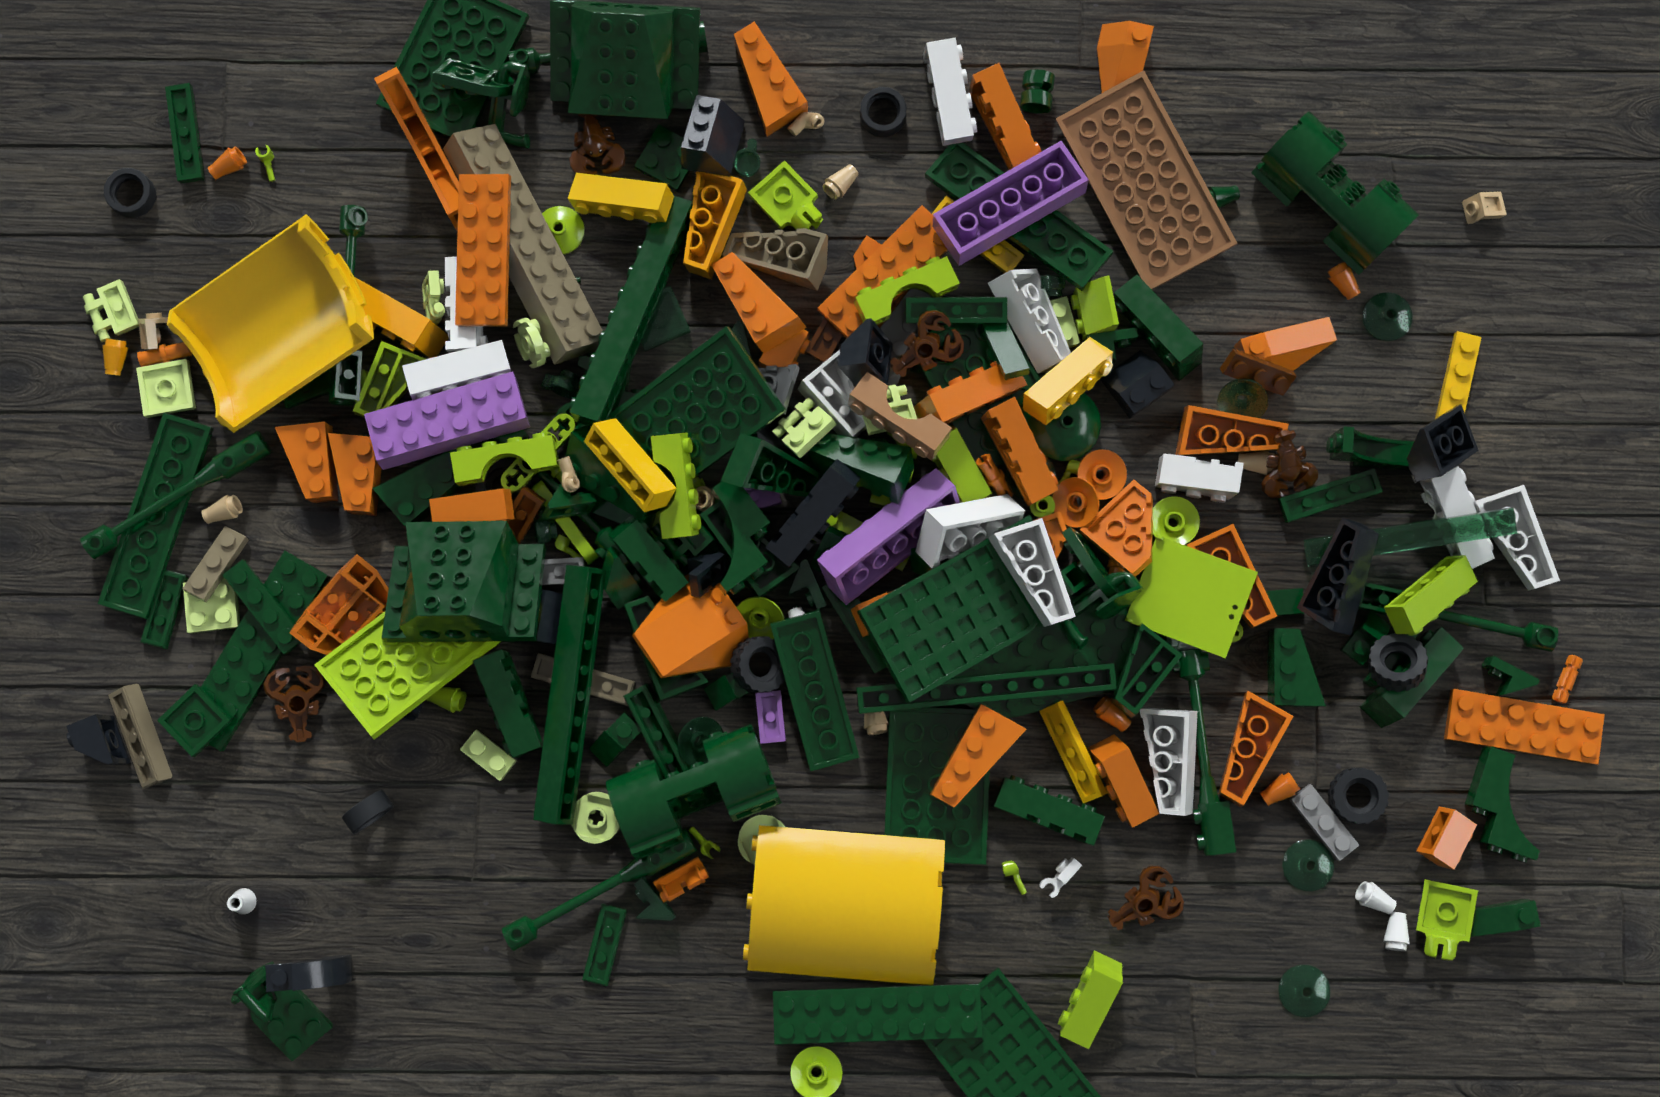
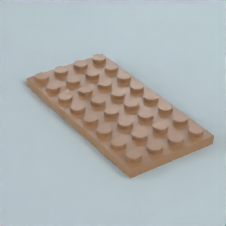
M1145 71L1134 75L1056 118L1059 128L1082 171L1089 179V184L1135 270L1152 290L1238 244Z

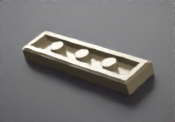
M538 653L531 678L551 683L554 658ZM593 669L590 695L628 706L623 696L633 691L635 681Z

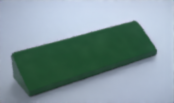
M645 684L624 695L623 697L664 778L672 772L679 771L682 773L690 770L691 764L651 685Z

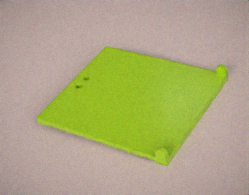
M1157 535L1152 547V562L1144 569L1139 582L1143 590L1130 605L1125 621L1137 626L1143 623L1153 632L1226 659L1258 572Z

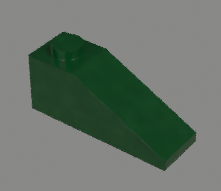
M1519 899L1475 908L1470 937L1540 927L1541 924L1535 900Z

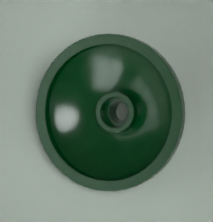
M1085 393L1080 395L1075 404H1070L1064 409L1059 418L1053 419L1047 425L1028 413L1026 416V421L1039 449H1041L1045 457L1055 461H1071L1082 457L1093 448L1100 434L1101 420L1098 409L1091 398ZM1064 417L1070 419L1071 424L1069 426L1063 423Z

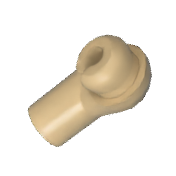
M803 112L787 129L796 137L804 128H821L825 121L819 113Z
M567 456L557 461L562 472V487L565 491L571 493L580 487V481L577 478L570 457Z

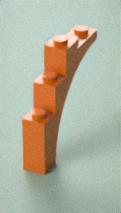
M395 67L374 79L419 159L456 231H458L459 180L398 68Z

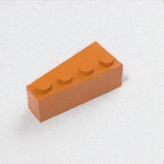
M1000 63L973 74L969 93L1008 170L1042 152L1039 144L1034 142L1031 136L1030 127L1027 121L1024 120Z
M733 252L711 265L751 337L763 353L768 352L807 328L799 316Z
M1013 397L989 409L981 417V420L1027 506L1058 491V480L1055 474L1049 471L1046 457L1041 449H1039L1016 398Z

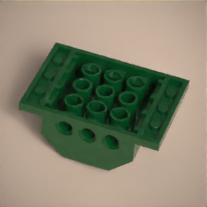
M550 0V101L569 102L568 113L668 119L672 108L692 109L699 87L701 8L579 0Z
M507 521L405 522L408 546H395L382 631V640L384 642L536 641L546 552L544 544H518Z

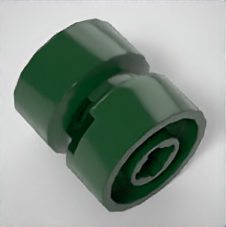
M1039 69L1024 72L1022 88L1025 91L1021 93V110L1033 114H1044L1051 111L1053 96L1050 92L1054 89L1055 81L1053 73Z

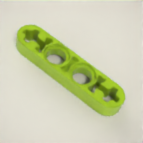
M559 414L542 431L554 437L557 451L570 438L571 432L575 430L574 419L568 414ZM568 420L570 429L568 431L563 429L558 434L562 439L558 441L556 436L549 431L553 429L556 433L560 428L558 422H566ZM518 458L501 476L502 487L504 489H511V493L521 491L537 474L532 469L524 468L523 460ZM519 466L521 471L528 476L524 478L521 474L517 478L518 486L511 485L508 487L507 477H515L518 474L515 468Z
M540 480L531 488L535 493L546 499L544 504L546 507L553 494L545 483ZM570 517L555 519L589 565L599 558Z

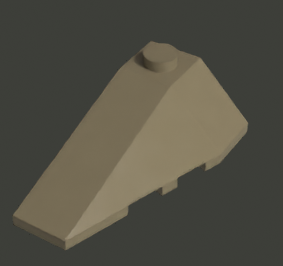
M806 228L790 232L775 230V233H760L759 231L731 233L722 256L725 257L733 252L750 268L792 284L818 291L827 269L828 235Z

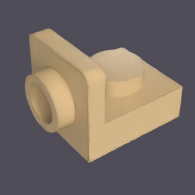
M1479 192L1462 202L1468 224H1473L1481 219H1499L1507 215L1501 192Z
M146 313V318L138 319L141 349H158L161 335L159 328H156V323H167L168 317H162V313Z

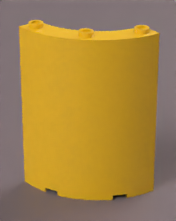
M307 214L169 310L167 326L174 334L181 338L203 369L202 372L206 379H208L212 389L216 408L215 418H217L222 426L227 427L233 433L374 339L371 316L365 314L363 307L367 303L355 277L340 253L335 255L326 244L329 238Z
M759 825L758 836L753 835L752 851H756L753 894L748 893L746 909H751L749 944H744L743 960H748V971L933 985L936 969L935 955L936 949H938L943 892V887L941 886L942 872H944L945 840Z

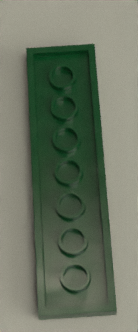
M961 142L949 145L927 170L925 178L952 198L958 200L1004 174V172ZM1057 210L1008 237L1081 291L1084 290L1088 282L1094 278L1113 254V250Z
M163 413L127 519L194 478L200 471L214 428ZM192 492L121 534L98 601L99 605L148 619L163 571L167 568Z
M284 550L264 585L296 624L305 609L321 592L330 576ZM249 609L201 686L208 696L232 720L209 743V745L219 751L225 750L264 686L267 675L273 671L283 654Z
M980 984L773 991L774 1045L983 1038Z

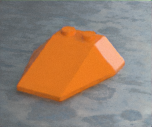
M356 554L335 574L305 609L289 633L309 649L328 655L385 612L389 588L377 569Z
M687 574L684 577L689 582V574ZM720 582L700 598L691 596L690 584L687 583L666 602L660 599L632 635L660 678L730 667L734 649L738 647L737 645L740 642H744V639L749 638L747 622L728 594L725 596L719 589Z

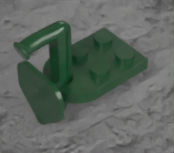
M449 58L433 72L432 82L439 83L443 88H457L464 90L469 95L480 94L492 97L488 125L496 124L506 144L525 147L526 149L530 147L528 134L520 136L503 131L507 99L511 100L510 115L516 117L526 105L530 86V75L526 64L508 61L496 71ZM510 72L518 74L515 84L513 78L509 76Z
M1071 527L1063 531L1062 534L1066 538L1063 542L1071 554L1074 553L1079 558L1077 565L1085 575L1088 574L1096 583L1071 601L1075 616H1079L1102 599L1104 602L1094 612L1104 620L1117 615L1131 605L1143 590L1137 578L1129 572L1109 574L1083 535ZM1125 582L1129 589L1119 593L1117 587ZM1076 617L1061 621L1060 623L1071 640L1081 650L1087 644L1089 638L1084 637L1074 624L1073 619Z
M265 965L254 970L243 984L233 992L231 998L233 1005L241 1001L250 1010L254 1023L291 1061L295 1060L333 1027V1023L301 990L266 992Z

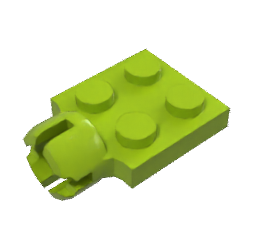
M785 160L748 192L749 197L781 230L786 226H793L796 231L802 228L809 229L811 226L817 229L823 221L821 212L813 205L814 201L818 199V194Z
M1425 879L1416 930L1426 935L1424 947L1426 955L1436 958L1439 944H1443L1441 959L1450 961L1456 957L1457 946L1460 941L1470 942L1478 890Z

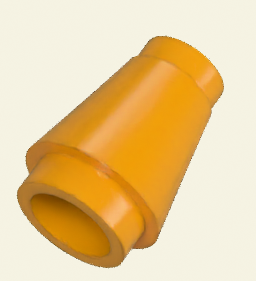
M105 339V345H102L105 374L121 376L128 352L126 347L127 341Z

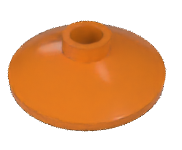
M1100 449L1090 452L1082 459L1078 467L1077 477L1091 483L1097 491L1099 499L1105 500L1116 496L1123 489L1127 479V469L1119 455L1110 450ZM1098 470L1103 471V477L1101 479H1098L1096 477V472Z
M1078 477L1065 479L1058 484V491L1053 493L1052 497L1055 502L1054 512L1060 511L1065 525L1078 528L1091 523L1099 511V497L1093 485L1085 479ZM1078 497L1082 500L1081 506L1077 503Z

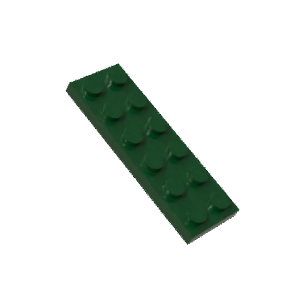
M820 610L770 623L810 771L860 758Z

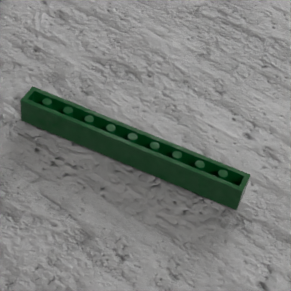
M674 196L666 223L657 221L656 223L648 224L646 238L637 249L636 261L628 269L626 284L619 290L616 307L609 313V323L606 330H603L599 336L597 351L592 353L587 374L583 375L580 380V390L577 397H574L570 403V414L575 422L592 427L593 423L608 420L689 231L692 201Z
M566 565L533 820L551 824L573 825L606 576V570Z
M1114 663L951 678L910 703L905 701L897 684L856 687L858 713L861 714L1117 689Z

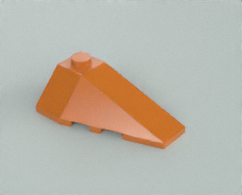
M1134 21L1102 24L1096 48L1102 93L1143 71L1154 26Z
M1326 317L1242 338L1234 347L1236 350L1294 371L1334 343L1337 338L1330 318ZM1247 383L1249 392L1262 389Z

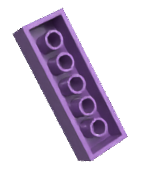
M1060 141L934 213L932 227L958 266L1085 194L1089 179L1063 142Z
M513 372L364 414L376 461L383 470L454 450L458 447L468 446L530 428L518 382Z
M935 468L929 474L924 475L911 488L906 489L899 504L891 502L885 505L881 511L864 521L859 528L846 535L837 545L825 551L817 561L827 586L847 605L911 555V548L917 547L926 509L960 503L955 485Z

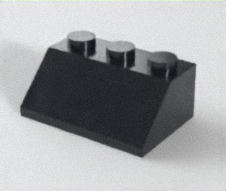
M696 95L681 146V169L731 176L745 121L721 99Z
M1462 404L1456 405L1419 430L1407 457L1409 470L1413 474L1415 482L1441 477L1479 451Z

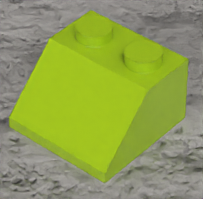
M1104 276L1088 282L1083 291L1076 287L1073 292L1074 295H1071V305L1073 310L1077 309L1078 319L1075 320L1077 333L1082 335V340L1089 334L1115 331L1119 322L1110 276Z

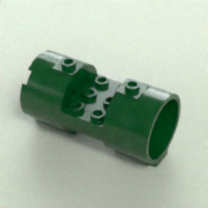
M1309 111L1298 120L1297 125L1288 130L1261 159L1262 163H1259L1251 173L1286 207L1302 192H1305L1338 223L1323 242L1360 275L1419 214L1401 198L1402 195L1399 193V187L1392 181L1387 182L1383 179L1368 194L1365 193L1366 189L1358 181L1353 182L1347 176L1348 172L1343 166L1333 163L1347 145L1344 141L1345 137L1337 129L1327 128Z
M752 724L729 733L727 731L724 733L719 731L710 734L707 737L708 739L703 740V746L709 762L705 764L704 762L695 763L689 767L690 770L682 773L679 771L669 773L664 779L655 760H643L635 765L636 767L630 769V772L606 781L608 795L616 819L631 854L636 860L684 842L679 818L724 801L733 822L782 803Z

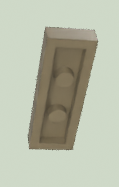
M225 526L182 589L186 593L207 603L224 578L223 574L230 569L249 541L248 538Z

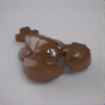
M578 114L579 117L585 119L584 131L576 132L574 135V146L578 147L581 143L582 146L576 151L574 150L569 158L571 170L575 174L597 175V171L586 169L587 166L596 168V166L585 155L599 157L607 150L609 152L603 158L601 166H605L609 162H611V165L603 169V173L612 174L619 172L624 167L626 155L625 150L618 143L607 141V139L615 140L611 127L601 128L596 119L597 115Z
M931 310L920 315L917 322L918 337H915V333H911L904 341L908 349L902 355V358L899 360L893 357L890 360L891 368L896 375L906 376V369L919 363L924 371L932 369L937 365L931 359L932 357L944 362H953L961 356L964 351V342L956 329H952L954 335L953 342H950L949 334L945 336L943 349H940V336L936 333L928 332V329L934 331L945 330L943 325L937 324L938 321L944 322L949 327L951 326L949 318L944 313Z
M1283 430L1274 436V441L1279 443L1277 454L1269 455L1266 463L1267 468L1274 469L1262 480V491L1271 498H1282L1290 494L1287 490L1288 486L1280 478L1287 482H1293L1295 493L1309 489L1318 479L1316 466L1312 463L1301 461L1307 455L1305 447L1301 446L1296 449L1291 441L1297 436L1294 430Z
M313 666L296 667V671L307 674L306 678L301 675H297V678L308 689L305 690L298 685H292L284 693L281 691L286 687L291 676H286L284 680H280V677L290 672L289 668L274 670L265 679V693L271 699L283 703V706L275 705L278 719L289 717L291 726L294 729V732L289 735L290 740L304 742L307 738H311L312 735L311 732L305 730L308 719L307 715H317L319 709V701L315 700L310 703V700L324 688V677Z
M1160 866L1144 868L1139 875V890L1137 891L1135 886L1124 895L1127 902L1120 907L1118 912L1113 909L1108 911V919L1111 925L1120 930L1123 929V922L1135 920L1136 918L1141 926L1153 923L1154 919L1150 916L1151 914L1167 920L1179 916L1183 910L1184 900L1176 886L1172 887L1174 898L1170 900L1171 893L1168 890L1163 897L1161 906L1159 905V891L1156 888L1149 887V884L1156 887H1166L1165 882L1160 881L1161 878L1167 879L1172 884L1173 878L1171 874Z

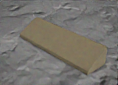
M139 684L123 686L109 694L110 702L142 789L172 778L170 767Z

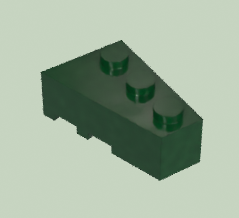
M1274 628L1268 630V702L1281 707H1324L1326 705L1300 629Z

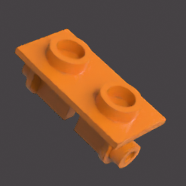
M696 857L653 881V884L660 892L659 895L662 901L671 902L676 897L685 893L684 887L687 886L691 890L701 883H705V879L709 878V873L699 857Z

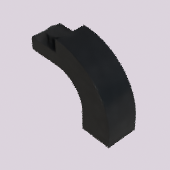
M351 954L325 956L316 960L265 965L266 992L322 988L346 984L353 980Z

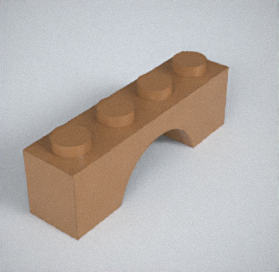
M867 372L850 393L848 406L857 415H864L870 419L872 424L878 429H885L891 433L893 438L899 443H906L912 447L917 455L923 458L927 457L932 461L948 440L952 427L932 414L920 419H907L899 416L891 409L887 401L888 385Z

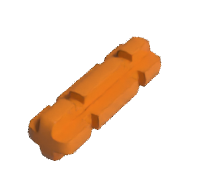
M1575 655L1567 657L1565 662L1567 666L1566 668L1563 667L1556 685L1558 689L1554 690L1552 695L1554 701L1562 704L1567 702L1570 695L1568 691H1571L1579 673L1577 669L1581 668L1583 662L1582 658Z

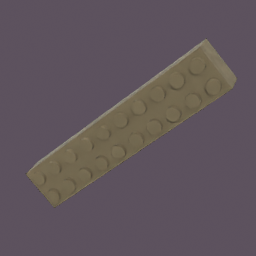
M496 124L453 133L443 150L458 179L459 174H509L511 176L509 278L531 320L536 319L541 329L540 336L550 349V357L554 365L577 358L579 355L583 356L586 353L595 352L599 346V336L603 330Z

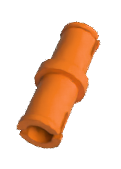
M184 342L168 346L161 344L158 349L137 352L141 367L192 356V352Z
M990 454L981 456L984 462L978 458L976 464L985 475L987 485L992 486L997 496L1008 493L1012 497L1014 492L1004 479L1005 474L1001 469L997 468Z

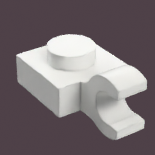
M1071 857L1069 860L1065 858L1056 867L1055 870L1058 873L1055 877L1043 879L1039 887L1043 889L1046 884L1051 883L1054 889L1049 896L1054 898L1058 895L1060 888L1070 880L1082 865L1075 858Z

